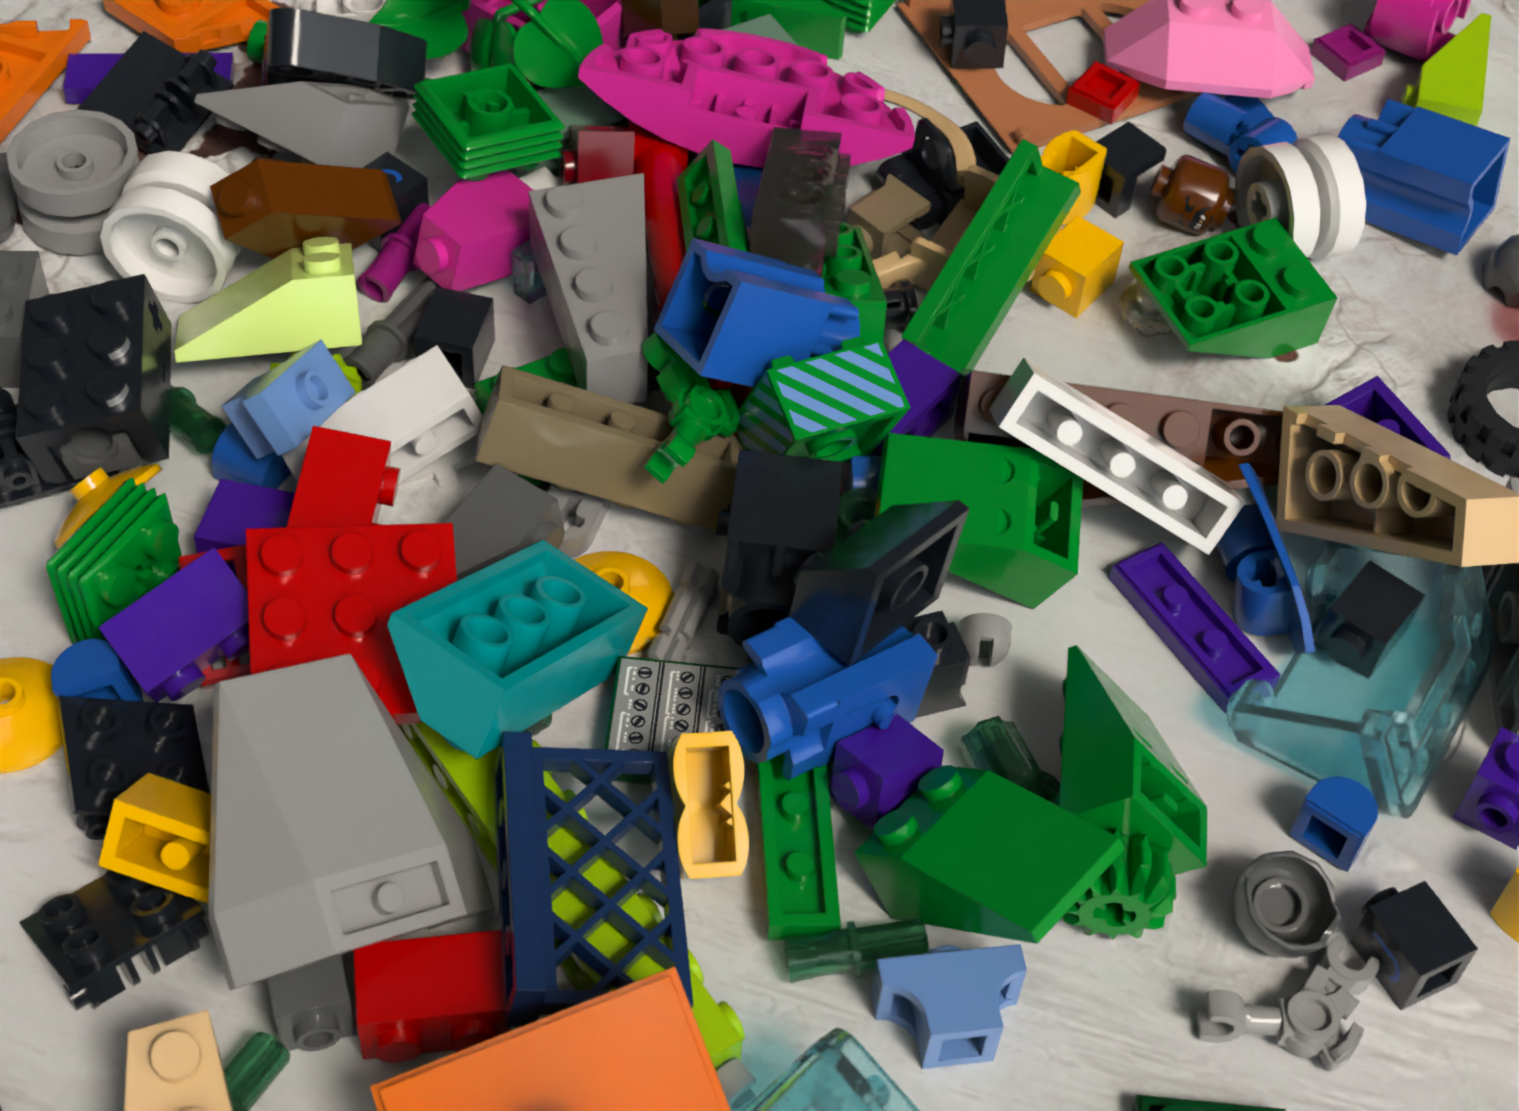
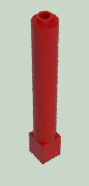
M625 117V126L635 132L634 174L644 173L645 243L660 315L686 255L677 178L688 167V149L657 136ZM707 377L713 390L729 389L732 385V382Z

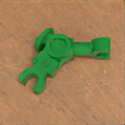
M654 332L641 344L642 352L651 366L660 372L656 377L666 400L671 401L673 404L668 412L669 423L673 430L669 437L650 455L643 467L661 484H664L678 465L683 468L691 460L696 452L693 446L702 441H709L717 434L730 437L735 433L740 421V413L729 389H711L707 377L700 376L673 348Z

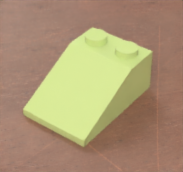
M316 237L305 240L302 243L303 247L289 249L179 316L174 349L176 363L301 351L303 348L321 339L327 348L362 345L351 243L339 244V240L334 237Z

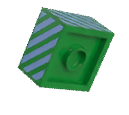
M861 337L842 341L838 351L794 362L793 357L789 355L773 359L769 364V369L765 371L738 410L740 421L736 432L743 449L843 463L849 462L851 457L869 456L911 408L882 339L864 343Z

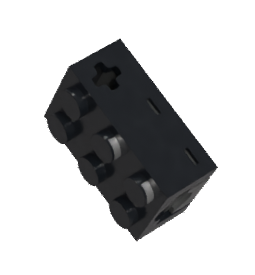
M145 274L109 280L101 284L57 294H48L25 301L16 439L47 486L68 482L69 476H72L74 480L86 478L100 467L108 473L142 465V460H146L147 463H153L169 459L172 323Z

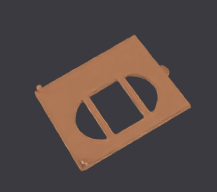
M905 0L898 3L897 7L1010 151L1014 153L1022 139L1037 145L1039 148L1047 145L1058 135L1068 131L1077 130L1080 133H1085L1109 125V123L1066 103L1068 89L1070 88L1069 84L1026 32L1081 16L1103 41L1104 29L1113 23L1102 11L1126 16L1150 0H1005L1008 19L1007 41L1060 105L1042 103L1017 93L1000 78L995 68H951L949 47L940 46L941 15L949 14L950 0ZM1140 81L1138 97L1113 123L1201 95L1202 92L1163 89Z

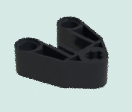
M296 8L270 9L268 11L267 34L264 36L261 86L300 81L366 85L397 101L416 100L413 94L418 91L414 88V84L425 81L428 43L422 38L379 24Z

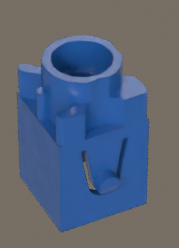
M1387 99L1378 120L1354 114L1342 127L1338 138L1346 143L1355 156L1363 178L1366 198V222L1458 255L1495 209L1510 143L1509 137L1419 106L1414 108L1391 99Z
M693 238L654 327V331L700 376L755 387L765 371L769 369V364L773 359L789 355L793 357L794 362L838 351L842 341L860 337V322L858 317L859 309L846 298L826 294L824 279L813 270ZM703 301L712 309L720 312V317L705 310Z
M791 617L775 623L774 627L743 641L744 650L754 662L737 669L735 676L724 680L718 689L720 716L726 731L733 732L740 745L742 754L747 759L755 763H762L784 753L785 760L782 774L786 780H790L817 766L820 768L834 761L837 741L875 724L880 729H886L897 714L909 723L915 721L938 654L920 633H911L902 626L849 667Z

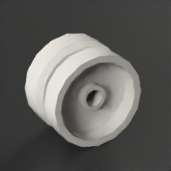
M1331 133L1297 139L1292 144L1280 142L1252 147L1240 159L1235 177V206L1240 228L1276 217L1304 255L1310 259H1324L1348 254L1359 243L1365 226L1366 198L1364 184L1356 158L1342 139Z
M176 151L149 154L135 165L124 184L121 197L114 202L106 216L100 234L104 254L116 271L124 278L145 274L156 296L162 300L193 303L204 301L218 293L232 269L236 256L240 254L243 246L224 238L210 189L211 185L229 176V174L218 165L199 156Z

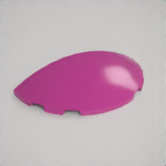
M699 28L696 30L694 37H689L685 40H672V35L664 32L662 29L647 30L630 34L626 47L614 51V48L606 44L600 45L584 58L579 67L578 78L603 101L632 122L671 143L698 154L714 139L731 150L734 164L777 170H819L848 167L880 160L913 148L915 133L912 120L904 107L891 109L884 103L885 89L883 86L860 71L856 73L848 72L845 76L835 73L827 66L826 55L777 39L743 32Z

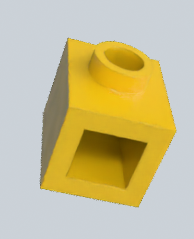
M1077 215L1050 242L1035 267L1030 291L1077 318L1115 282L1124 242Z

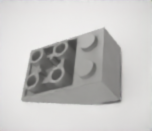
M304 81L196 94L194 101L215 112L214 121L240 131L248 129L258 134L257 142L260 145L284 153L292 151L302 156L300 163L356 168L365 167L385 152H389L394 156L410 106L366 85Z

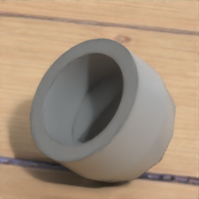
M976 613L968 615L960 621L959 634L971 657L970 664L976 666L978 657L988 658V667H994L1007 656L1011 645L1012 630L1009 620L996 614Z

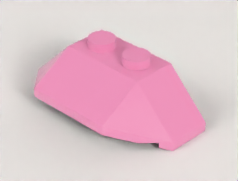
M1150 0L1104 29L1103 48L1105 65L1118 72L1123 71L1136 80L1163 89L1271 99L1290 94L1299 88L1303 90L1312 88L1315 80L1309 46L1271 0Z

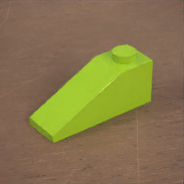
M1481 13L1423 64L1416 85L1406 84L1400 103L1414 108L1419 106L1477 126L1483 111L1492 15Z

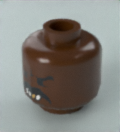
M1185 154L1180 156L1171 168L1165 165L1160 166L1152 181L1148 195L1157 199L1154 209L1158 220L1194 236H1200L1210 228L1218 230L1231 208L1236 190L1229 187L1230 177L1224 169Z

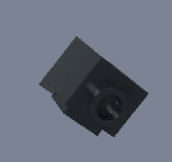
M942 610L912 618L903 627L911 633H920L938 654L916 718L966 706L960 690L961 686L966 683L971 657L955 623H948Z

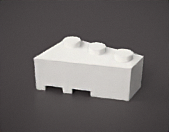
M436 345L419 357L409 360L403 367L368 389L355 394L319 427L391 441L390 466L401 468L394 503L397 504L403 501L401 491L435 479L439 487L457 481L456 470L477 463L475 461L479 425L483 415L438 345ZM310 436L297 448L282 454L297 483ZM382 505V506H381V509H384V508L389 507V506H387V505Z

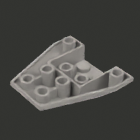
M351 654L219 681L214 685L208 918L229 991L302 969L323 959L425 928L427 930L434 929L495 909L473 838Z

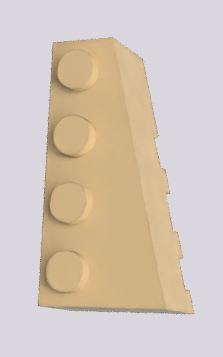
M1340 405L1283 406L1276 524L1280 531L1459 567L1519 563V493Z

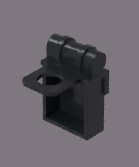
M925 117L917 122L913 148L887 159L877 169L876 176L883 183V186H885L887 176L891 174L931 202L930 211L920 218L913 220L919 229H927L936 222L941 226L961 199L965 200V187H961L956 180V169L951 147L930 120ZM978 121L959 127L966 134L973 147L976 166L1000 176L1009 161L1007 155Z

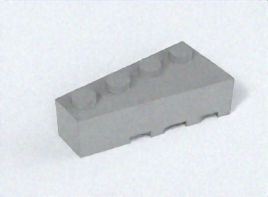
M644 173L528 191L530 246L578 388L630 404L647 401L648 361L642 352L641 345L648 339Z

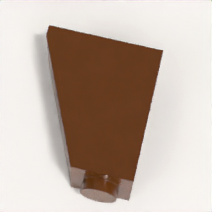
M257 159L210 186L224 238L272 259L291 248L303 247V241L316 237L337 238L339 244L351 243L353 250L402 224L387 174L380 169Z

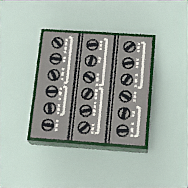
M618 656L605 749L667 752L668 756L673 740L681 734L726 731L718 706V689L724 680L735 676V671L739 668ZM620 774L613 781L651 785V776L645 774Z

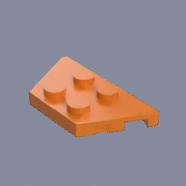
M103 0L105 11L142 34L145 31L181 53H195L200 49L209 50L248 41L251 29L256 21L260 19L268 21V11L280 8L269 0Z
M70 19L68 30L39 31L37 20L13 21L7 24H0V144L67 67L69 54H78L91 39L87 20Z

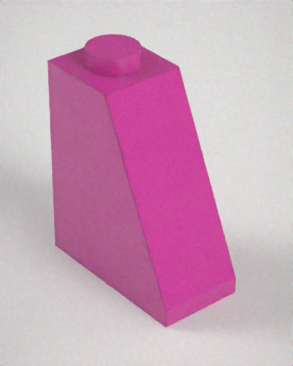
M509 170L490 173L486 179L481 181H469L460 178L423 214L413 264L442 288L455 291H463L538 267L530 246L528 191H533V189Z

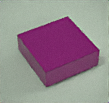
M1352 23L1314 39L1310 51L1312 56L1344 82L1381 66L1386 53L1381 46Z

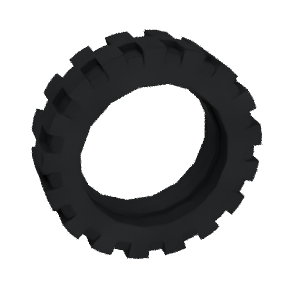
M1519 340L1504 341L1502 347L1496 348L1494 344L1481 349L1478 357L1473 355L1469 358L1449 401L1451 404L1448 409L1447 418L1449 423H1454L1455 425L1452 430L1455 440L1458 444L1465 443L1468 447L1466 453L1474 461L1479 463L1483 460L1490 465L1489 471L1501 477H1504L1507 473L1519 478V428L1512 426L1496 413L1487 398V395L1492 391L1509 388L1519 389Z

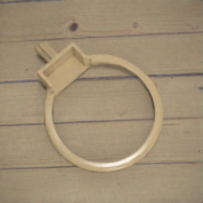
M885 89L884 102L904 107L921 118L929 119L945 138L952 150L957 183L961 187H965V200L961 199L930 241L922 237H916L910 245L911 253L900 259L897 251L872 260L882 289L894 287L897 280L908 279L911 285L929 291L999 175L976 166V157L968 137L949 118L912 97ZM1035 269L1027 280L1028 282L1033 278Z

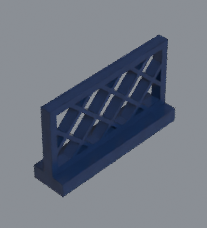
M503 731L493 768L505 1027H522L537 1021L539 1015H552L611 992L609 989L612 986L615 989H619L634 983L635 981L626 973L645 954H648L665 970L672 967L676 968L692 1009L694 1004L667 752L532 747L531 732ZM543 771L570 772L586 787L566 803L544 785ZM620 774L650 775L652 793L639 805H636L613 786L611 782ZM595 796H599L624 817L606 835L601 833L578 813ZM653 809L655 820L648 815ZM546 810L553 815L548 821H546ZM563 825L591 847L572 866L548 847V838ZM633 827H636L658 847V855L644 868L616 845ZM601 857L606 859L630 880L611 899L582 875ZM658 871H660L661 882L654 877ZM550 872L558 878L552 884L550 882ZM568 887L597 911L577 931L552 911V902ZM639 889L664 908V919L650 932L620 908ZM607 920L636 944L616 965L586 940ZM665 935L667 938V947L661 941H659ZM554 937H556L561 943H563L556 950L554 944ZM572 953L577 955L602 977L590 990H557L556 968Z

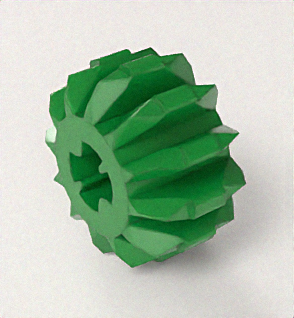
M1116 829L1113 834L1120 838L1125 850L1065 913L1063 920L1065 923L1073 926L1081 925L1084 935L1088 936L1100 932L1109 934L1112 940L1120 934H1129L1135 938H1141L1144 929L1155 930L1162 928L1165 915L1173 912V900L1176 899V876L1173 875L1172 863L1168 860L1166 847L1158 844H1149L1146 834L1139 833L1128 837L1121 835L1118 829Z

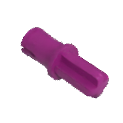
M427 203L417 205L396 233L385 235L381 242L382 250L365 272L361 273L358 277L359 288L370 299L379 303H383L384 300L388 302L410 271L419 269L413 264L422 216L431 207Z

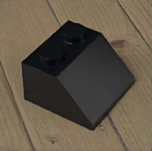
M960 500L892 505L870 522L866 519L860 520L850 528L841 543L824 555L821 552L812 554L800 566L793 581L797 587L789 616L850 667L939 598L970 508Z

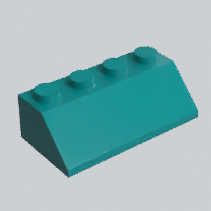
M541 540L391 613L387 626L420 720L444 736L445 740L452 747L467 752L478 759L499 746L503 731L522 732L616 674L618 656L628 655L648 608L545 540Z

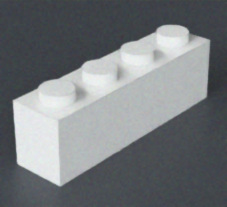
M1024 357L989 409L999 428L1208 555L1245 504L1234 489L1224 480Z

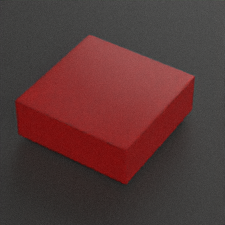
M1095 61L1068 89L1066 103L1112 124L1138 97L1141 82Z

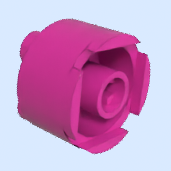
M1377 0L1375 9L1369 16L1363 33L1380 46L1422 61H1428L1456 36L1448 31L1456 17L1465 18L1471 0Z

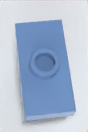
M321 339L303 348L279 366L252 379L224 403L222 408L255 457L259 459L274 451L280 456L297 448L311 435L313 425L320 426L355 393V390Z
M1021 944L962 950L957 946H940L921 955L877 959L870 993L875 1020L894 1022L911 1034L918 1048L922 1069L994 1061L1004 1028L1000 1010L1017 1004L1027 972Z

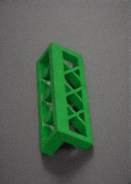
M712 139L677 178L686 253L693 238L749 252L742 204L738 199L731 150ZM703 301L705 310L720 317V312L712 309Z
M1022 139L901 335L902 340L908 341L961 373L962 368L973 370L1080 195L1079 182L1044 167L1038 146Z

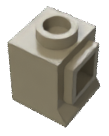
M889 174L885 186L878 190L874 189L848 206L847 223L853 227L861 228L872 260L897 251L900 259L911 253L910 245L916 237L926 238L923 233L909 223L929 212L931 202Z

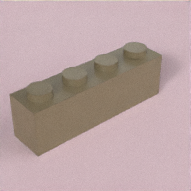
M502 365L479 425L475 461L492 467L498 464L512 473L549 482L565 491H580L611 500L623 508H638L669 517L673 521L685 526L696 525L716 531L718 513L722 510H727L733 497L739 449L742 450V444L739 437L735 435L725 437L717 434L709 441H702L693 446L696 452L691 460L683 468L678 465L668 480L661 484L643 466L650 455L669 437L673 430L669 423L668 415Z

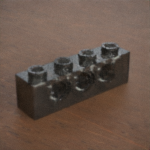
M774 127L752 213L750 253L813 270L820 277L823 275L825 257L837 258L839 234H841L851 164V154L840 153L842 133Z

